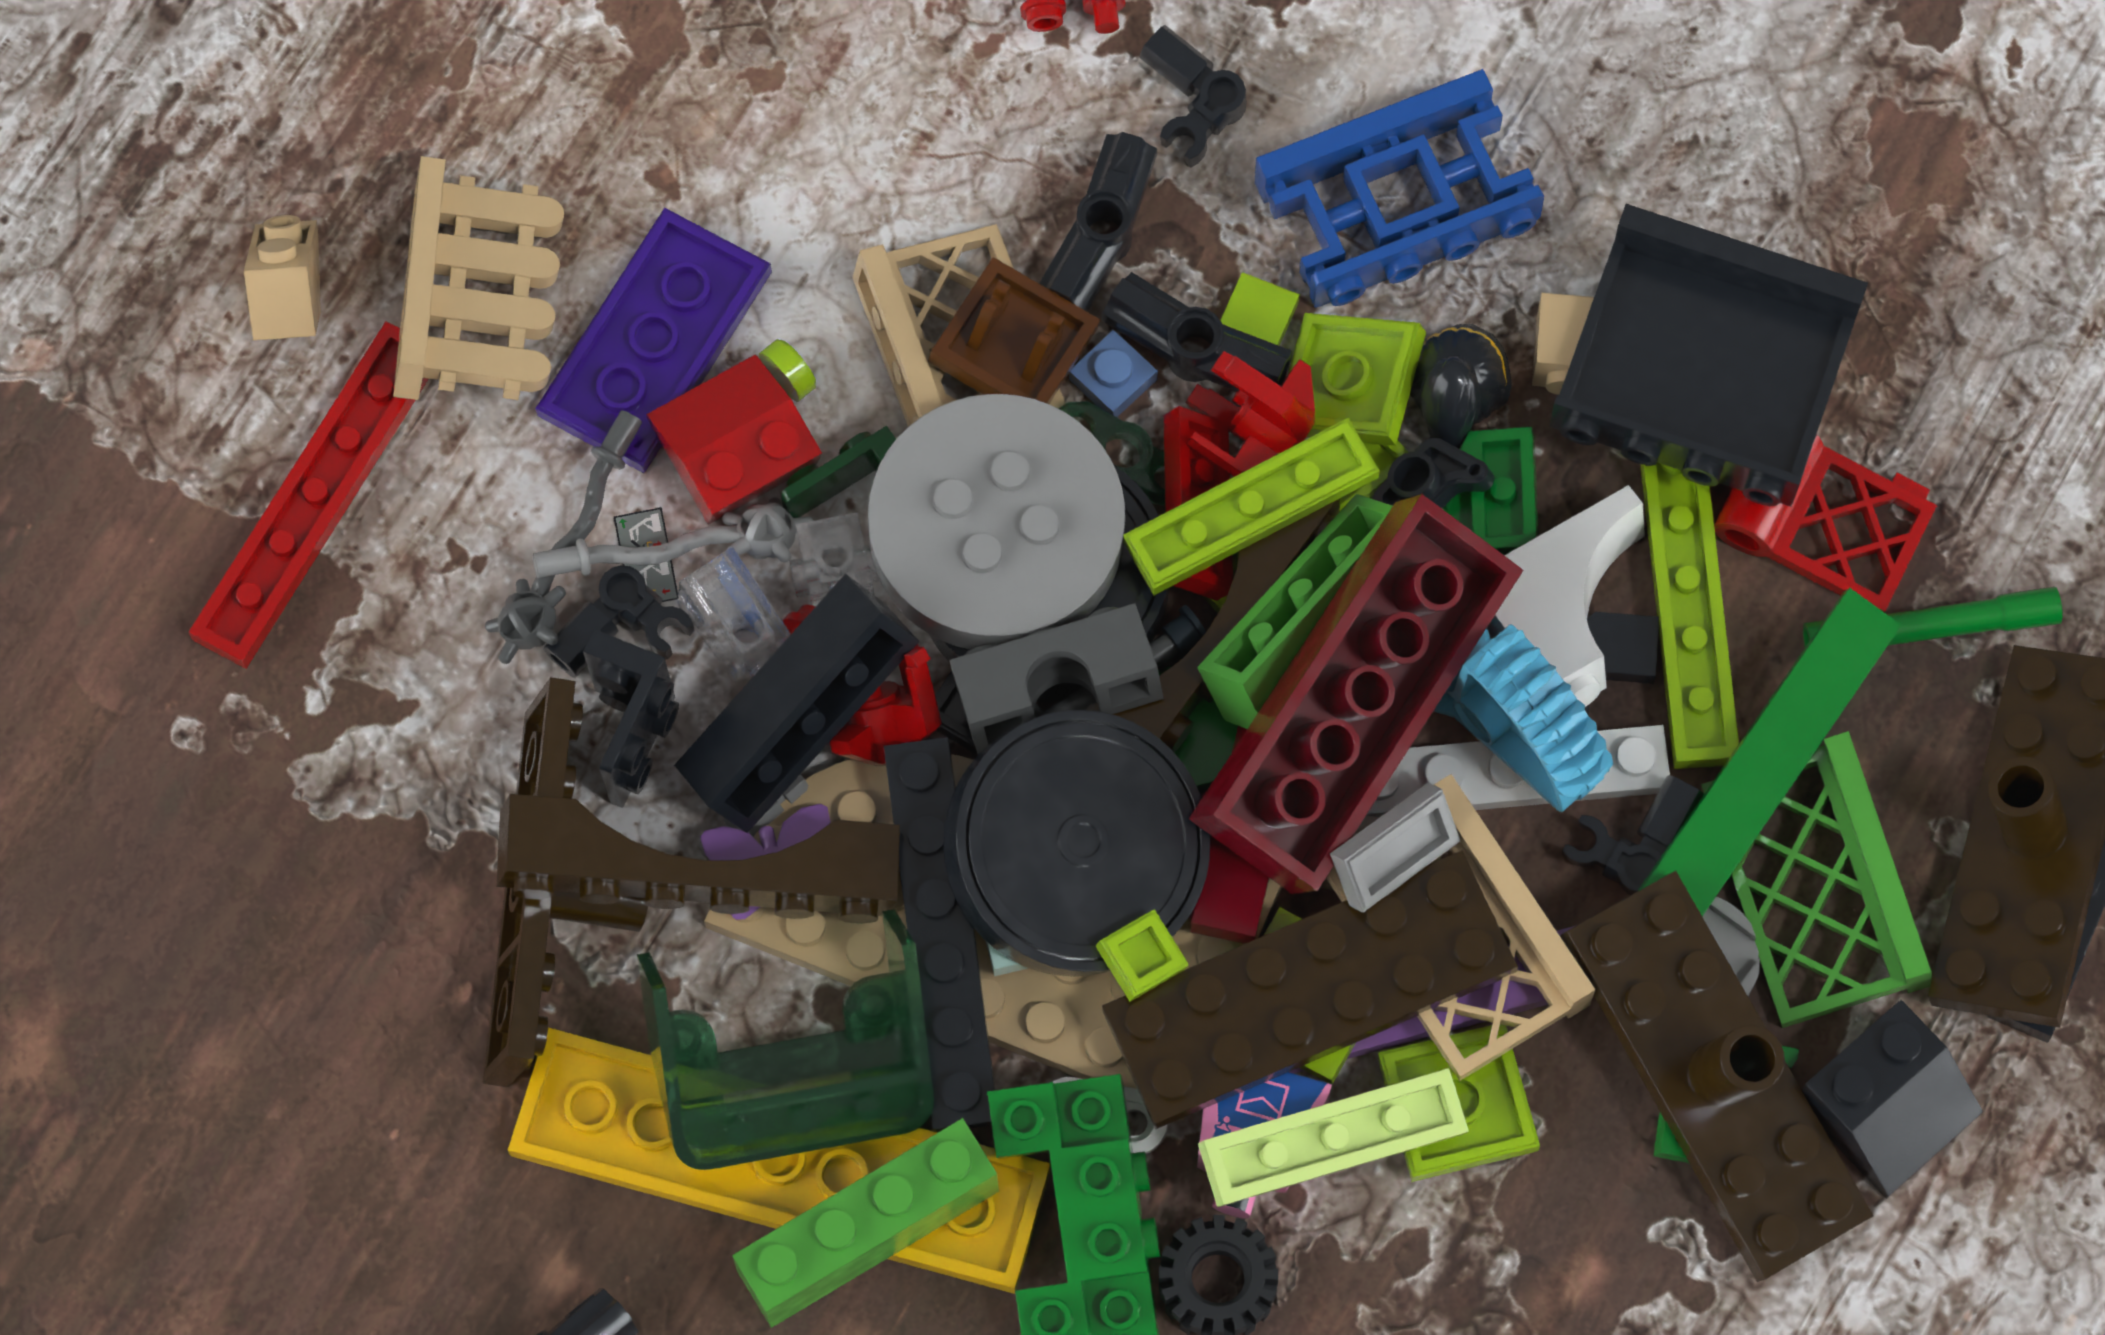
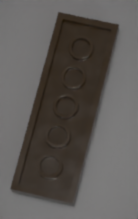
M1462 850L1427 865L1365 912L1349 906L1347 900L1190 967L1129 1002L1125 995L1102 1005V1012L1156 1130L1419 1016V1013L1429 1009L1433 1010L1440 1004L1457 997H1463L1502 980L1503 977L1517 972L1518 966Z

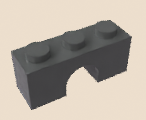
M1136 603L1121 608H1102L1093 612L1088 618L1058 627L1048 626L1036 630L1026 637L1000 645H981L969 650L964 656L949 660L977 754L1003 734L1034 719V706L1037 699L1044 691L1057 684L1074 683L1085 687L1095 697L1099 711L1108 714H1116L1164 699L1157 665Z

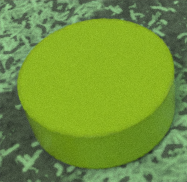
M776 339L759 353L762 363L792 400L799 402L816 388V379L811 369L797 351L786 341Z

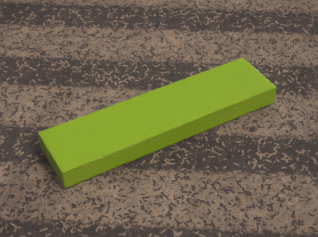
M1346 418L1123 535V543L1152 594L1156 595L1378 479L1380 471L1349 418Z

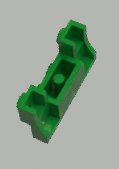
M1116 1074L1061 1083L1050 1082L988 1091L996 1158L1005 1159L1046 1152L1050 1153L1068 1283L1015 1290L1021 1335H1159L1149 1258L1160 1257L1159 1240L1155 1218H1142L1139 1192L1151 1191L1145 1151L1133 1153L1122 1075Z

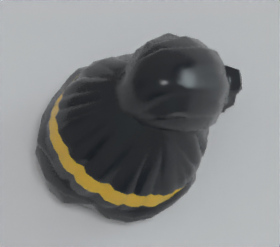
M1457 324L1441 332L1434 333L1424 340L1410 396L1414 398L1416 405L1423 414L1430 438H1440L1460 448L1474 424L1490 417L1493 411L1499 410L1507 403L1512 380L1508 358L1503 346L1492 333L1474 324Z

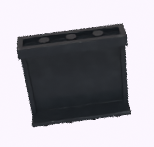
M1625 204L1600 283L1559 396L1557 395L1549 427L1560 430L1563 437L1577 444L1590 446L1597 442L1621 450L1620 452L1625 458L1637 464L1653 466L1660 463L1681 470L1684 477L1697 484L1715 486L1720 483L1743 491V495L1755 503L1765 506H1777L1780 503L1792 507L1868 282Z

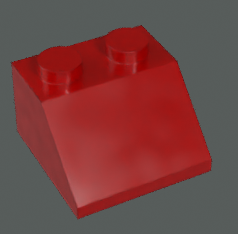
M756 354L646 414V418L708 525L722 518L724 513L732 512L788 481L800 469L812 464L817 465L822 455L819 446L792 399Z

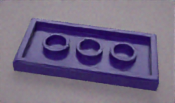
M664 207L535 408L537 416L592 446L600 447L620 410L629 412L642 421V425L622 459L625 464L645 474L662 447L660 440L646 418V414L702 384L771 275V263Z

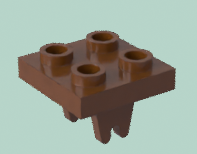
M993 257L931 350L928 362L983 395H1017L1050 404L1097 331L1100 319Z

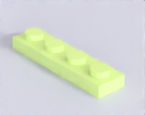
M1447 1068L1206 1139L1198 1143V1147L1218 1208L1469 1132L1450 1070Z

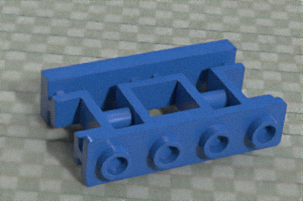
M1484 69L1256 158L1254 183L1264 204L1269 202L1274 220L1303 209L1322 250L1300 259L1299 273L1304 283L1307 282L1310 288L1309 297L1315 308L1330 302L1333 306L1348 304L1362 296L1366 288L1386 280L1392 284L1406 281L1422 270L1423 265L1445 257L1447 261L1464 258L1474 252L1481 242L1502 235L1506 239L1519 236L1530 230L1536 224V220L1541 217L1544 194L1539 185H1533L1534 178L1529 168L1500 179L1481 141V138L1500 131L1503 117L1498 105L1494 106L1492 101L1493 88ZM1457 128L1456 137L1465 155L1439 165L1427 140ZM1416 164L1435 205L1386 224L1367 183ZM1344 173L1343 181L1352 200L1325 210L1313 184ZM1477 178L1489 204L1459 216L1460 207L1451 187ZM1364 223L1376 249L1345 261L1346 252L1337 232Z

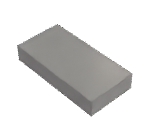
M1427 783L1331 852L1330 856L1349 906L1365 912L1461 840L1443 790Z

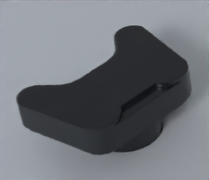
M1430 438L1421 443L1414 451L1401 455L1392 463L1387 479L1378 487L1372 499L1393 506L1395 502L1423 494L1440 508H1443L1457 494L1487 491L1494 484L1495 478L1485 462L1440 438Z

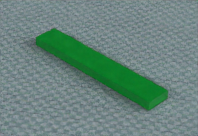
M1851 588L1843 592L1638 891L1676 870L1702 916L1705 914L1891 642L1901 624Z

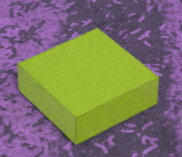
M1242 272L1220 321L1223 325L1280 346L1299 304L1300 294Z
M1155 909L1103 938L1096 944L1097 950L1129 1002L1176 976L1189 966Z

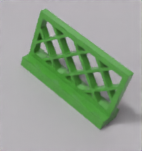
M1849 731L1824 739L1825 745L1817 748L1803 769L1817 766L1824 784V789L1814 808L1810 809L1787 797H1784L1779 804L1807 818L1792 849L1759 833L1731 874L1744 915L1751 923L1756 936L1755 943L1759 951L1758 957L1760 958L1782 1028L1905 989L1907 993H1912L1930 987L1932 981V972ZM1713 781L1701 784L1704 794ZM1828 800L1836 821L1821 814ZM1816 823L1840 834L1845 847L1833 869L1800 854ZM1754 843L1787 858L1771 889L1745 876L1742 866ZM1848 860H1850L1856 880L1842 874ZM1795 863L1828 878L1812 909L1780 894ZM1836 883L1862 895L1865 908L1854 929L1821 914ZM1751 891L1766 898L1759 912H1757ZM1774 903L1807 918L1791 949L1765 936L1762 925ZM1869 919L1877 941L1862 934ZM1815 923L1848 938L1833 969L1799 954ZM1858 943L1882 955L1889 977L1863 985L1842 975L1841 972ZM1771 951L1786 958L1779 973ZM1794 963L1827 978L1817 1000L1792 1008L1789 1007L1783 984ZM1836 983L1849 989L1830 995Z

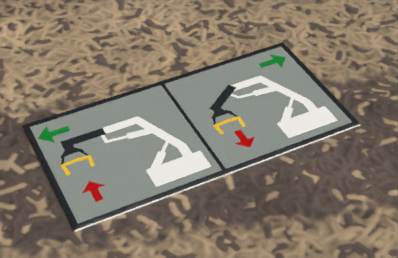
M662 507L614 516L619 546L637 548L659 546L668 543ZM672 559L658 565L638 566L622 564L623 566H631L638 570L644 577L645 584L662 598V603L679 599Z

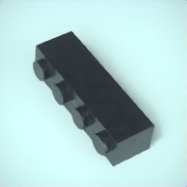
M845 573L674 766L709 808L748 833L903 661L904 655L911 651L920 641L883 601Z

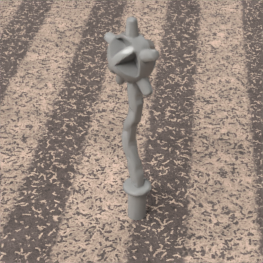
M773 497L765 505L755 504L749 506L742 515L731 512L724 513L722 521L728 526L705 527L685 533L673 541L659 546L634 548L619 545H597L587 547L585 540L579 538L576 540L575 546L533 553V563L537 578L580 571L584 576H588L591 571V564L658 565L678 558L695 548L733 543L728 547L730 556H732L733 548L738 556L747 552L754 559L778 558L781 562L785 563L791 559L789 549L794 543L795 534L812 529L814 527V520L812 517L793 518L781 506L780 499Z

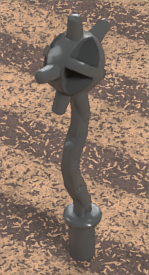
M620 410L601 446L592 447V455L597 458V461L590 472L583 509L579 519L570 531L555 543L551 550L575 546L577 539L582 538L585 540L595 527L602 508L607 478L612 468L619 470L625 468V462L622 458L642 425V421L636 416ZM555 575L537 578L536 576L531 590L526 579L517 580L516 593L509 595L506 599L505 606L498 618L488 620L485 623V628L488 632H500L506 641L499 655V660L503 664H509L519 649H532L543 646L545 643L554 645L558 642L559 637L552 630L556 623V610L554 607L565 597L566 591L562 586H556L549 592Z

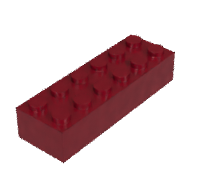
M1423 494L1395 502L1189 820L1291 894L1318 891L1334 866L1330 853L1353 837L1524 570Z

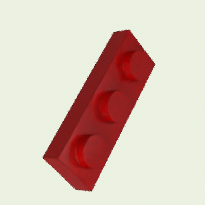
M1178 406L1163 415L1166 512L1230 479L1229 472L1186 444L1196 431L1229 454L1228 423L1182 406ZM1232 555L1173 586L1218 601L1228 595L1233 581Z

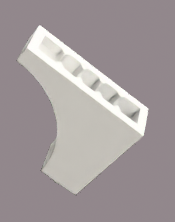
M1629 485L1504 555L1524 571L1486 628L1492 639L1510 624L1518 630H1523L1525 637L1535 647L1540 648L1541 654L1551 665L1556 666L1557 673L1566 683L1571 685V691L1579 701L1585 704V707L1593 702L1602 690L1607 688L1604 655L1595 643L1587 623L1589 606L1594 591L1604 573L1619 555L1645 537L1643 503Z

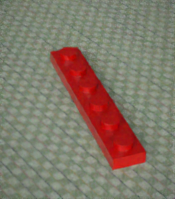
M387 321L383 324L188 633L194 642L245 669L251 663L416 401L414 399L393 397L400 335L399 327ZM422 378L420 393L429 380L428 378Z

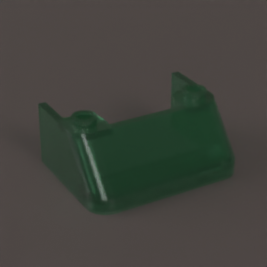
M895 909L882 911L889 972L864 977L856 981L847 990L842 1002L844 1030L724 1052L717 1051L714 1031L704 1016L692 1010L669 1011L666 987L650 952L637 954L651 1057L670 1140L677 1156L684 1164L698 1170H710L906 1134L918 1129L928 1120L933 1110L934 1096L916 945Z

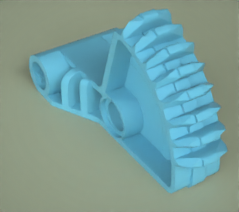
M1512 624L1508 625L1493 639L1490 638L1487 629L1484 631L1433 711L1454 717L1559 812H1563L1577 799L1581 800L1604 779V775L1610 771L1613 765L1612 754L1606 749L1605 739L1597 732L1596 722L1587 715L1585 704L1576 698L1570 689L1571 685L1566 683L1557 673L1556 666L1551 665L1541 654L1540 648L1535 647L1525 637L1523 630H1518Z

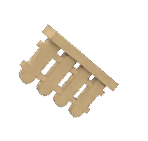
M421 156L414 191L393 397L418 400L422 378L439 380L438 390L454 392L456 382L503 388V398L519 400L520 391L536 392L543 389L549 380L551 371L550 361L541 352L524 349L525 339L541 340L550 335L555 321V310L547 301L529 297V288L543 289L553 285L558 276L560 261L553 251L533 246L534 237L548 238L560 231L564 218L562 205L553 198L538 196L539 186L523 184L522 192L516 193L475 187V177L461 175L459 184L445 183L443 181L446 160ZM439 223L454 225V234L438 233ZM477 228L518 234L517 244L471 238L470 229ZM434 274L449 276L448 286L433 284ZM466 279L513 285L512 295L465 289ZM429 326L444 328L443 338L428 336ZM461 330L508 336V345L505 347L461 341L460 333Z

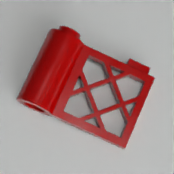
M1816 434L1792 507L1780 503L1777 506L1761 505L1746 498L1743 495V491L1732 488L1714 524L1716 535L1724 543L1738 551L1756 557H1768L1840 596L1848 588H1851L1885 613L1937 505L1926 500L1930 489L1898 472L1890 481L1824 446L1821 438ZM1828 469L1850 480L1858 502L1829 510L1820 486ZM1867 490L1873 492L1878 496L1870 498ZM1811 502H1813L1816 514L1805 517ZM1893 503L1916 515L1906 534L1885 539L1874 508ZM1862 512L1873 543L1844 551L1833 520ZM1820 523L1832 555L1812 560L1789 547L1798 529ZM1901 546L1893 561L1889 549ZM1877 553L1885 575L1878 594L1855 583L1848 561ZM1836 565L1838 573L1827 567Z

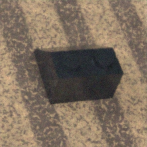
M1902 1000L1898 1001L1812 1077L1802 1089L1829 1139L1886 1199L1983 1113L1948 1048Z

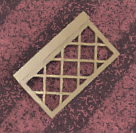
M997 224L886 252L883 244L859 251L852 278L908 427L937 407L957 400L945 393L942 381L946 372L941 369L937 371L936 367L928 362L930 352L935 344L925 339L921 327L929 313L949 323L956 314L957 310L936 300L948 278L971 290L979 277L955 266L962 252L987 246L991 259L995 257L1013 268ZM951 255L948 262L941 259L942 257ZM921 264L941 275L930 295L927 296L905 285L899 268ZM913 305L921 308L918 317L916 316ZM1059 388L1049 405L1070 415ZM977 392L975 396H977V395H983V394H981L980 392Z
M1452 774L1434 784L1443 790L1461 840L1447 852L1449 855L1463 850L1503 937L1509 944L1513 958L1516 955L1527 971L1517 970V972L1502 978L1495 1011L1457 1003V998H1454L1435 1008V1010L1447 1012L1444 1027L1432 1009L1419 1013V1016H1417L1458 1080L1461 1081L1563 1017L1567 1016L1569 1019L1590 1006L1595 988ZM1441 856L1434 860L1432 863L1441 860ZM1333 866L1326 879L1343 902L1347 898L1335 866ZM1509 980L1537 986L1550 1007L1530 1019L1502 1013ZM1454 1014L1492 1022L1488 1045L1465 1059L1449 1036ZM1500 1024L1514 1027L1513 1030L1497 1039Z

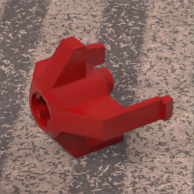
M1223 351L1211 371L1239 389L1232 401L1240 405V408L1211 388L1207 390L1199 384L1195 386L1185 401L1193 410L1196 409L1206 416L1228 423V431L1244 441L1235 457L1196 431L1186 443L1233 476H1237L1272 458L1277 453L1279 454L1304 441L1315 424L1311 366L1301 359L1294 365L1280 386L1237 356Z
M917 644L904 655L903 661L899 664L904 686L898 685L896 682L884 681L836 736L830 741L832 753L874 766H885L884 746L926 740L942 724L927 661L931 658L925 647H920Z

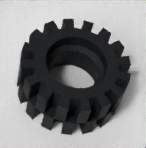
M1213 1215V1220L1203 1222L1202 1217L1192 1220L1191 1227L1185 1231L1180 1228L1173 1234L1171 1244L1165 1246L1159 1267L1160 1299L1164 1301L1165 1312L1171 1321L1175 1318L1180 1323V1330L1188 1335L1191 1332L1199 1335H1238L1240 1333L1248 1335L1255 1331L1256 1324L1260 1320L1264 1322L1269 1315L1277 1293L1278 1268H1276V1255L1272 1246L1267 1247L1265 1236L1258 1229L1254 1232L1247 1228V1221L1237 1217L1235 1223L1225 1221V1215ZM1212 1255H1224L1238 1263L1244 1274V1285L1235 1298L1223 1303H1214L1204 1299L1197 1293L1193 1286L1192 1274L1197 1264L1204 1258Z

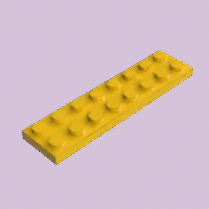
M548 1027L545 1049L542 1056H537L508 1152L511 1157L777 1229L937 1134V1132ZM979 1144L997 1172L999 1192L888 1259L1015 1294L1050 1174L1051 1164L1025 1156L998 1159L996 1158L995 1148Z

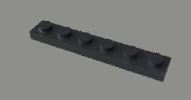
M948 737L884 746L893 823L900 825L899 869L933 1130L938 1133L962 1118L969 1128L990 1126L992 1123L987 1092L995 1091V1082L975 930L962 912L953 894L944 859V826L947 810L956 788L950 742Z

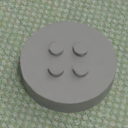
M1007 394L977 395L952 401L937 407L911 424L895 440L882 459L873 480L868 505V528L872 559L882 586L898 609L926 633L957 647L971 650L981 645L996 646L1026 637L1028 634L1048 626L1058 627L1085 619L1098 606L1109 590L1118 571L1123 553L1125 502L1118 473L1111 458L1094 435L1079 421L1052 405L1036 399Z

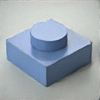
M1112 330L1074 365L1069 373V380L1114 421L1157 381L1158 371L1118 333Z

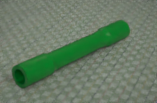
M2053 586L2000 594L1993 599L1890 613L1887 615L1901 624V627L1888 646L1994 630L2009 632L2061 624L2063 612L2060 594L2057 587ZM1824 620L1805 622L1803 624L1805 647Z

